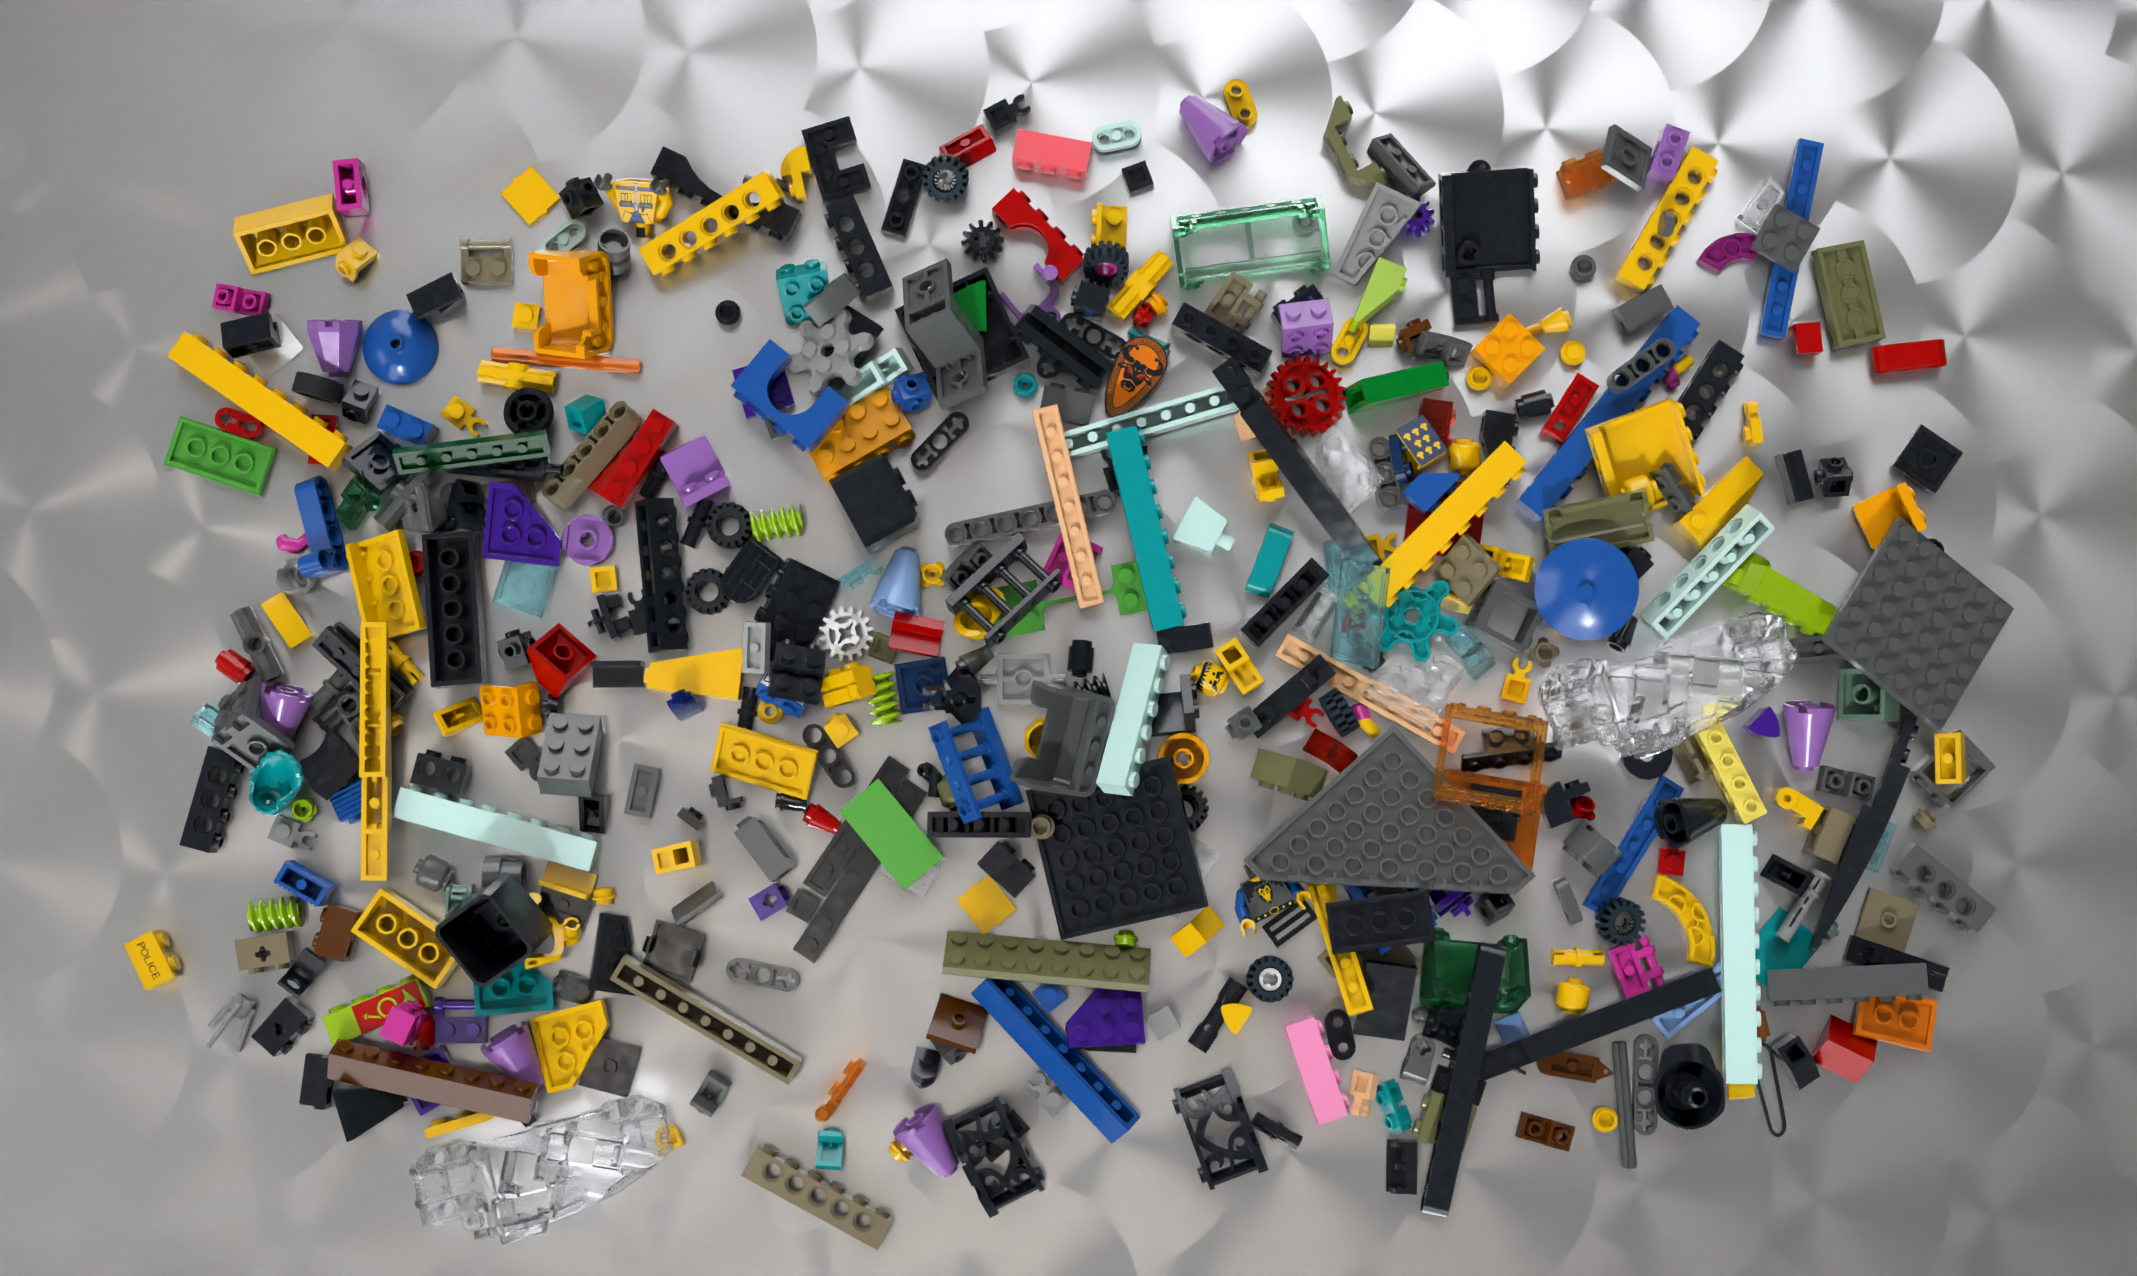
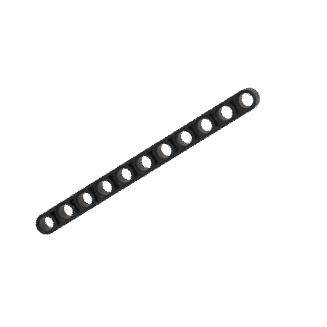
M1479 942L1421 1199V1213L1447 1218L1504 968L1506 947Z

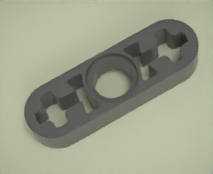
M744 958L732 959L726 966L727 976L736 982L784 992L793 991L800 983L798 972L792 968ZM739 962L741 963V968L749 970L750 964L754 965L751 971V980L747 979L749 975L747 973H740L739 977L735 976V971H732L731 967L736 966ZM761 967L767 968L770 972V978L767 982H760L756 978V971ZM775 969L779 970L777 976L785 977L787 973H791V978L795 979V983H791L789 987H786L784 981L776 980V985H772L775 978Z

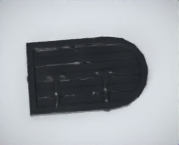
M750 536L729 566L726 567L721 577L723 594L728 600L736 604L751 602L761 593V590L783 559L753 536Z

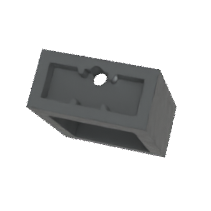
M1493 580L1474 602L1464 625L1511 651L1524 653L1531 645L1532 635L1536 627L1541 624L1543 617L1535 601ZM1501 593L1529 608L1514 640L1486 626Z
M1958 729V730H1952V731L1949 732V733L1962 732V731H1961L1960 729ZM1965 735V759L1976 770L1966 778V784H1960L1949 796L1946 797L1923 773L1935 760V747L1909 773L1913 776L1912 781L1920 789H1926L1931 795L1930 800L1937 807L1952 809L1996 766Z
M748 816L736 825L739 829L734 834L770 882L777 881L797 866L760 817L753 818Z

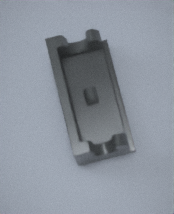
M1662 284L1611 311L1622 330L1629 333L1669 312L1674 307Z

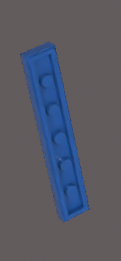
M1664 775L1660 776L1616 847L1622 854L1603 876L1601 874L1598 876L1582 902L1583 906L1600 916L1601 912L1597 910L1599 907L1605 908L1602 903L1604 901L1610 902L1609 898H1617L1657 834L1654 824V811H1658L1660 806L1657 803L1665 798H1679L1684 791L1683 787Z

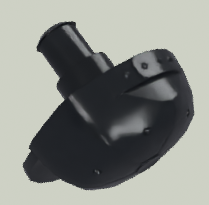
M1698 1043L1674 1044L1664 1049L1660 1058L1658 1073L1653 1082L1657 1114L1673 1126L1686 1130H1694L1710 1124L1725 1109L1723 1077L1720 1071L1716 1069L1711 1053L1705 1046Z

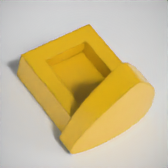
M1242 1003L1222 1005L1221 1012L1226 1025L1234 1034H1238L1251 1014L1252 1007Z

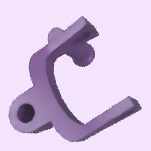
M1036 263L1033 269L1050 287L1048 296L1038 306L1048 314H1053L1055 319L1060 322L1061 314L1053 305L1060 292L1057 285L1053 282V279L1058 275V270L1053 265H1048L1043 270L1039 263ZM1002 292L1000 294L1002 302L1019 320L1024 313L1019 312L1005 293Z

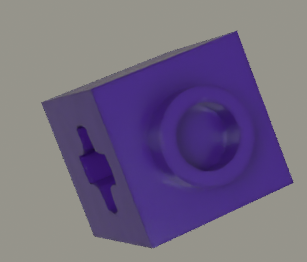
M774 883L748 900L760 921H763L787 907L790 895L784 885L779 887L778 883ZM768 894L777 897V900L774 902L775 907L773 905H766L765 901L768 900Z

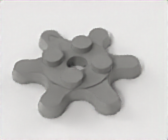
M842 309L833 317L830 324H826L822 328H819L811 320H805L800 324V333L807 342L802 347L800 353L790 356L792 361L787 367L792 373H799L804 370L812 373L808 387L811 395L815 397H820L829 382L834 378H842L849 386L858 384L862 378L861 371L855 367L854 359L858 353L871 349L874 344V337L867 332H861L856 335L850 334L849 325L852 321V314L847 309ZM834 347L832 355L825 357V348Z

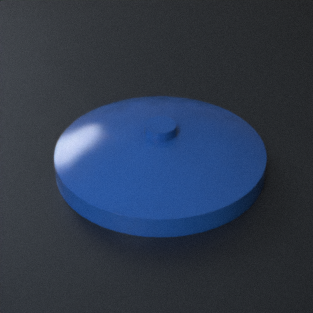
M1578 538L1562 543L1545 557L1536 575L1534 595L1541 616L1551 628L1571 639L1591 641L1610 636L1627 623L1637 605L1639 583L1635 568L1630 559L1615 545L1596 538Z

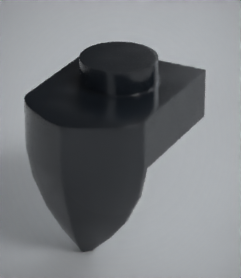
M917 1046L911 1068V1079L920 1089L929 1087L936 1080L941 1059L938 1051Z

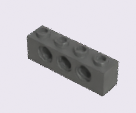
M1908 843L1890 866L1896 872L1894 874L1896 878L1905 884L1908 882L1916 888L1914 892L1925 900L1929 898L1936 904L1934 908L1944 916L1950 915L1956 920L1954 924L1966 933L1968 931L1979 932L1997 909L1916 843ZM1920 867H1923L1926 871V876L1923 880H1920L1917 876V871ZM1940 883H1943L1946 887V892L1943 896H1940L1937 892V887ZM1961 899L1966 903V908L1962 913L1957 908V904Z

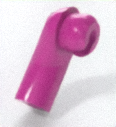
M305 533L298 539L289 538L286 534L279 535L276 539L277 548L285 553L299 554L309 547Z

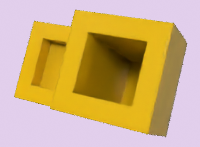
M1265 449L1248 452L1249 468L1256 498L1260 502H1271L1285 497L1284 487L1279 478L1278 466Z
M1479 544L1502 568L1496 578L1529 583L1535 560L1534 557L1507 552L1500 547Z
M698 840L651 850L656 875L703 865Z

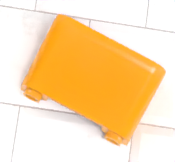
M604 251L530 252L528 261L530 271L535 276H543L546 323L538 327L533 335L535 353L587 359L609 351L614 342L610 260Z

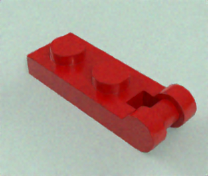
M1577 373L1539 433L1545 437L1549 435L1555 439V443L1562 446L1599 385ZM1556 421L1565 425L1561 431L1553 427Z

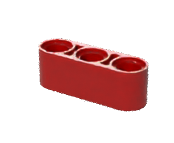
M1944 339L1888 344L1871 348L1873 371L1875 374L1928 369L1947 365Z

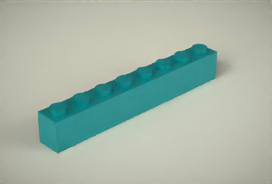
M1133 425L1105 432L1152 630L1156 632L1184 625L1183 618H1186L1187 614L1184 603H1179L1177 594L1181 593L1178 578L1173 579L1171 569L1175 568L1172 553L1167 554L1165 544L1169 543L1166 528L1161 529L1159 519H1163L1160 504L1155 505L1153 495L1157 494L1154 479L1149 480L1147 470L1151 469L1148 454L1143 455L1141 445L1145 444L1142 429L1137 430V426Z

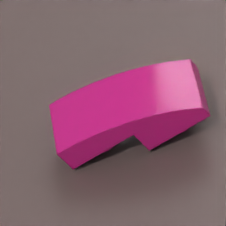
M217 283L212 308L246 316L257 315L268 311L271 294Z

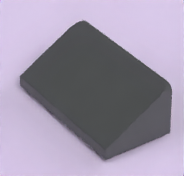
M713 881L671 909L677 925L685 924L722 898L723 894Z

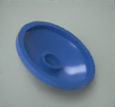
M392 310L380 315L370 324L363 338L362 352L366 365L376 377L390 384L407 385L421 380L432 370L438 357L439 342L434 328L425 318L418 320L414 312L409 310ZM399 340L400 346L396 349L393 348V342Z

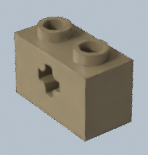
M293 931L235 940L239 971L248 970V974L264 972V967L272 965L274 970L290 968L289 963L295 962L297 959ZM270 950L271 955L263 956L262 951Z

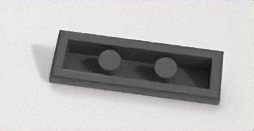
M1392 133L1372 139L1367 153L1379 167H1383L1387 176L1404 195L1416 200L1436 185L1435 181Z

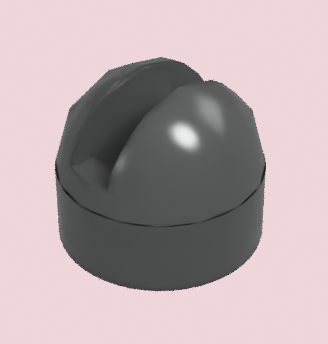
M607 506L603 509L602 519L606 524L615 527L623 522L624 512L617 506Z

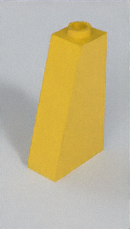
M743 648L651 662L649 668H645L644 683H647L648 689L741 700L744 673H742Z

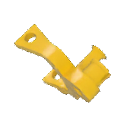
M536 892L529 893L539 906L542 900L541 895ZM545 914L553 924L551 936L554 942V949L549 953H534L524 960L525 970L561 960L564 947L575 945L581 939L580 921L575 917H569L565 919L563 924H559L554 915Z

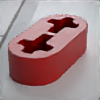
M227 407L219 409L215 414V424L227 432L249 439H257L264 433V423L253 415ZM230 413V417L237 420L236 424H226L222 420L223 416H228ZM254 421L257 429L256 431L252 430L249 434V430L242 427L243 422L252 424Z

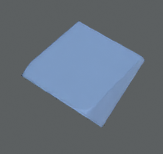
M1514 1011L1494 1021L1505 1045L1530 1035L1519 1011Z

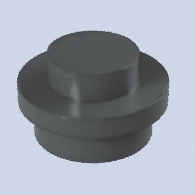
M1579 255L1571 263V273L1579 280H1588L1596 271V263L1588 255Z

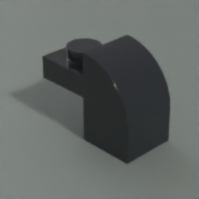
M1572 780L1564 784L1565 789L1562 788L1560 781H1555L1545 788L1540 797L1539 807L1547 829H1552L1575 820L1568 800L1590 792L1591 789L1587 781Z

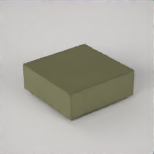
M876 632L868 656L892 665L897 650L888 648L890 636Z

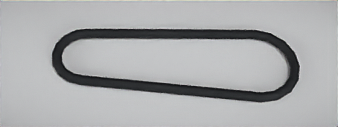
M1763 1042L1762 1046L1768 1050L1780 1107L1783 1124L1780 1133H1775L1772 1128L1759 1079L1756 1085L1769 1131L1773 1136L1781 1137L1785 1133L1787 1126L1774 1055L1769 1045Z

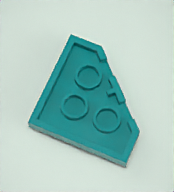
M524 961L485 988L474 984L476 1017L554 1010L552 983L534 968L525 970Z

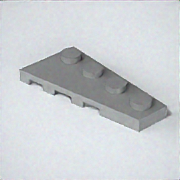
M1376 182L1332 275L1357 286L1378 260V257L1383 254L1423 203Z

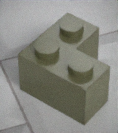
M1259 748L1250 778L1259 780L1258 786L1273 790L1274 786H1278L1277 791L1292 795L1294 792L1293 797L1308 801L1309 797L1313 798L1322 790L1328 770L1297 758Z

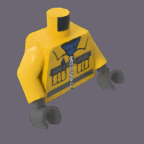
M605 173L603 179L600 174H597L593 183L594 186L607 194L620 215L621 221L635 223L636 237H651V224L664 221L674 204L669 190V180H658L656 176L653 180L624 178L613 183L611 182L612 175L610 173Z

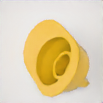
M990 587L1005 601L1004 595L999 589ZM978 594L971 604L995 626V621L1002 612L983 594ZM960 611L954 617L953 625L955 631L960 635L968 637L972 642L984 639L987 632L967 613Z

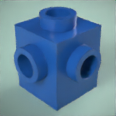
M924 372L912 375L905 374L895 379L893 390H891V398L895 405L898 404L903 413L908 411L916 412L930 405L932 390Z

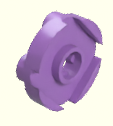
M581 515L565 527L562 534V546L574 562L584 566H593L607 560L613 550L614 535L610 525L606 524L601 518L594 515ZM587 533H591V537L595 539V542L590 547H586V544L581 541L582 538L587 536Z

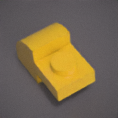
M806 146L791 150L781 164L782 180L784 182L793 181L788 183L791 197H796L798 203L802 204L808 202L803 178L813 176Z
M1236 637L1214 651L1220 664L1226 669L1227 675L1232 679L1243 697L1265 683Z

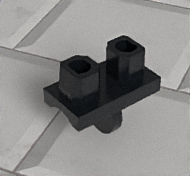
M601 594L596 596L602 617H600L598 609L591 610L593 620L587 622L588 627H596L600 635L606 633L603 625L605 623L611 640L617 641L622 639L621 635L631 631L632 626L628 616L615 620L613 611L625 607L621 595L606 596Z

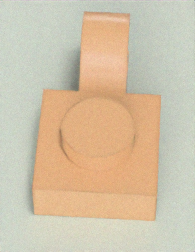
M1353 1069L1349 1095L1354 1096L1351 1114L1369 1117L1371 1106L1368 1100L1375 1101L1380 1075Z

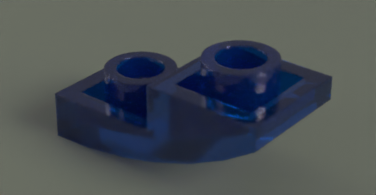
M679 690L671 694V700L666 701L670 710L680 721H684L704 711L701 702L697 701L693 691Z

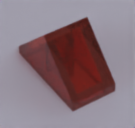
M1316 728L1302 748L1304 752L1339 774L1358 757V754L1342 742Z

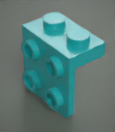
M810 259L805 264L796 266L794 264H785L780 269H776V281L786 323L792 326L801 324L805 320L814 321L803 308L806 302L823 292L825 285L829 283L825 260Z

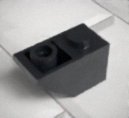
M1789 1033L1770 1046V1049L1797 1090H1801L1820 1077L1814 1058L1799 1035Z

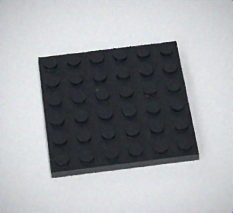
M1173 755L1146 761L1141 764L1139 785L1134 789L1133 796L1104 793L1098 785L1094 793L1088 797L1032 789L1026 790L1032 818L1038 814H1047L1055 822L1053 835L1047 839L1037 838L1061 940L1209 906Z

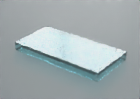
M1349 558L1341 559L1330 651L1331 658L1372 669L1378 668L1390 568Z

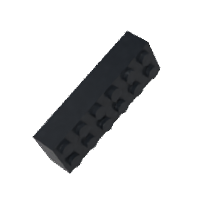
M474 531L421 534L431 687L440 689L488 685L479 534Z

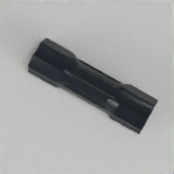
M1229 977L1220 990L1215 1004L1205 1019L1198 1024L1188 1042L1204 1053H1207L1218 1036V1030L1224 1023L1221 1006L1239 1003L1248 988Z

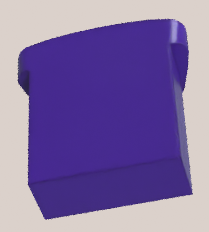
M1769 706L1758 709L1742 726L1749 734L1754 733L1763 737L1780 736L1778 719Z

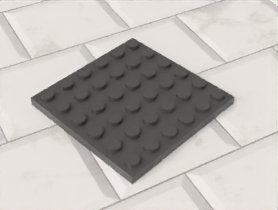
M1897 517L1893 520L1820 639L1931 728L1939 731L1944 727L2014 608L1923 534L1917 533L1916 529L1903 518Z

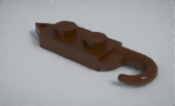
M1566 1051L1536 1061L1538 1070L1545 1075L1596 1083L1597 1080L1614 1074L1600 1062L1599 1057ZM1520 1067L1514 1069L1517 1074L1526 1075V1071L1520 1069Z

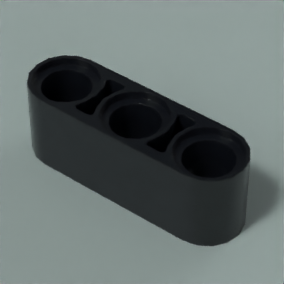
M818 724L808 725L802 733L803 740L808 748L819 751L817 760L837 787H852L857 779L853 767L840 749H837L822 726ZM814 728L819 729L822 734L821 739L816 743H812L808 738L809 732ZM828 749H833L836 753V760L831 764L826 763L823 759V754ZM842 770H848L851 774V780L847 784H841L838 781V774Z

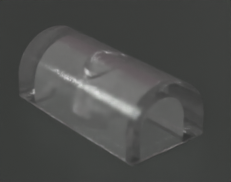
M1319 587L1292 630L1311 643H1314L1341 600L1328 590Z

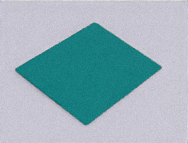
M1782 907L1777 909L1758 932L1760 943L1759 949H1755V959L1760 961V974L1756 975V979L1765 987V970L1801 969L1823 943L1821 941L1813 952L1808 951L1813 933L1802 924H1800L1789 943L1776 936L1775 933L1788 915V912ZM1793 918V920H1792V922L1790 923L1789 927H1791V925H1792L1793 922L1795 921V918Z

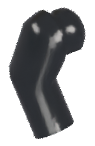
M928 762L921 763L917 767V773L929 783L928 797L939 798L937 784L942 780V774L933 764Z

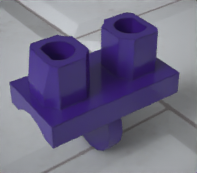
M1433 890L1429 893L1435 912L1440 918L1448 911L1454 917L1461 912L1468 917L1471 914L1468 906L1475 902L1469 896L1473 892L1452 891L1446 895L1442 890Z

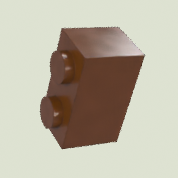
M336 903L328 904L320 916V922H322L320 932L315 934L312 946L315 947L313 954L340 962L349 961L357 937L356 934L351 932V929L363 911Z

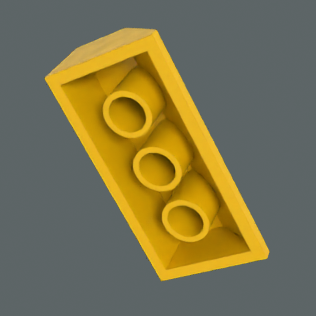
M333 193L234 217L233 235L251 275L337 254L349 244L342 214L337 211Z

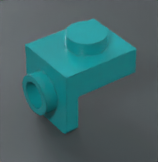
M826 1128L824 1131H818L816 1169H842L845 1141L843 1132H839L835 1128Z

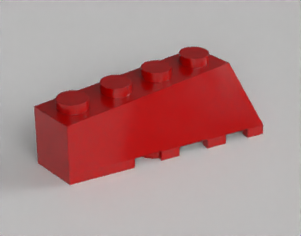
M652 409L642 427L631 436L587 488L626 511L648 476V470L653 468L661 454L660 452L665 449L678 428V424L657 410Z

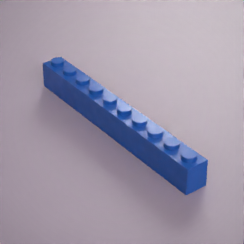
M1676 305L1634 355L1636 356L1655 341L1667 338L1675 345L1676 351L1674 356L1621 394L1612 393L1607 388L1515 503L1539 522L1543 519V509L1556 507L1554 504L1559 498L1564 500L1573 490L1570 486L1576 478L1580 480L1589 470L1586 465L1593 459L1585 429L1635 411L1633 407L1638 401L1643 403L1652 392L1649 387L1653 382L1659 383L1667 374L1666 366L1670 362L1674 364L1681 357L1683 352L1680 349L1685 343L1690 345L1699 333L1696 329L1700 326V323ZM1662 346L1656 347L1657 354L1660 357H1666V349ZM1637 360L1635 363L1636 368L1641 372H1645V363ZM1621 375L1616 377V384L1624 387L1626 384L1625 378Z

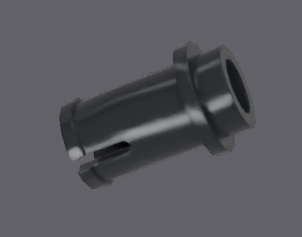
M777 793L775 808L780 809V812L783 809L806 812L807 800L784 793Z

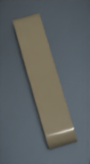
M616 402L562 463L564 465L563 475L553 474L544 484L542 489L543 496L561 510H566L572 506L637 431L642 423L641 415L626 402Z

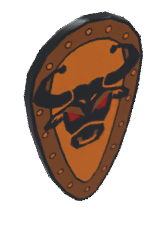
M1137 336L1128 340L1122 346L1114 361L1115 367L1110 373L1105 391L1106 414L1113 418L1130 411L1162 379L1168 366V355L1163 345L1156 339L1148 336Z

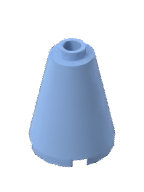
M902 546L894 551L870 600V608L876 606V612L893 618L895 611L919 616L920 568L919 555L915 553V549Z

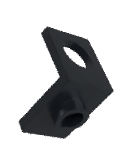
M306 947L277 984L296 998H299L311 985L327 961L319 955L313 954V951ZM287 980L295 982L299 989L290 986Z

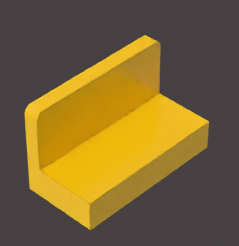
M548 860L543 878L538 880V885L588 900L592 897L599 874Z

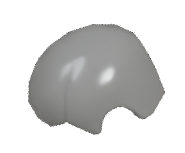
M301 556L286 558V563L281 568L276 569V584L281 591L288 594H304L315 584L317 578H305L300 573L298 559Z

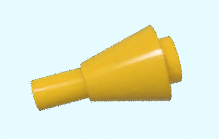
M1559 308L1542 319L1540 323L1526 327V329L1532 335L1542 332L1569 331L1568 326L1572 325L1568 310L1563 312L1562 308Z

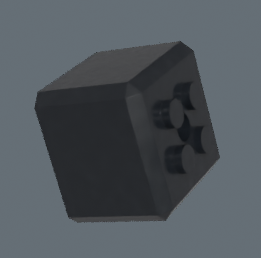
M877 454L829 480L869 554L918 529L920 518L915 510V507L918 506L917 501L910 489L904 490L902 485L906 484L905 479L898 467L892 468L886 456Z
M503 872L454 908L435 927V936L476 986L485 988L531 956L551 935L553 924L514 875ZM500 914L504 917V919H505L508 923L504 922V921L501 919Z

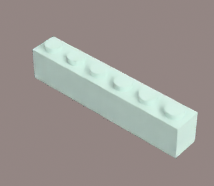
M1133 643L1096 784L1104 793L1133 796L1134 789L1139 785V771L1141 764L1144 763L1146 758L1145 748L1147 740H1150L1152 735L1151 725L1153 717L1158 713L1157 702L1159 695L1164 690L1165 672L1170 667V656L1162 645Z

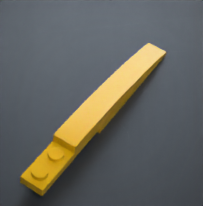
M361 622L359 777H362L361 881L389 880V829L392 828V749L388 622Z

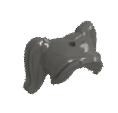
M454 482L446 483L441 488L440 498H431L426 484L418 483L412 488L415 491L418 511L414 512L412 506H409L405 511V516L403 517L405 530L421 534L435 533L440 530L454 531L458 526L456 518H451L448 514L449 496Z

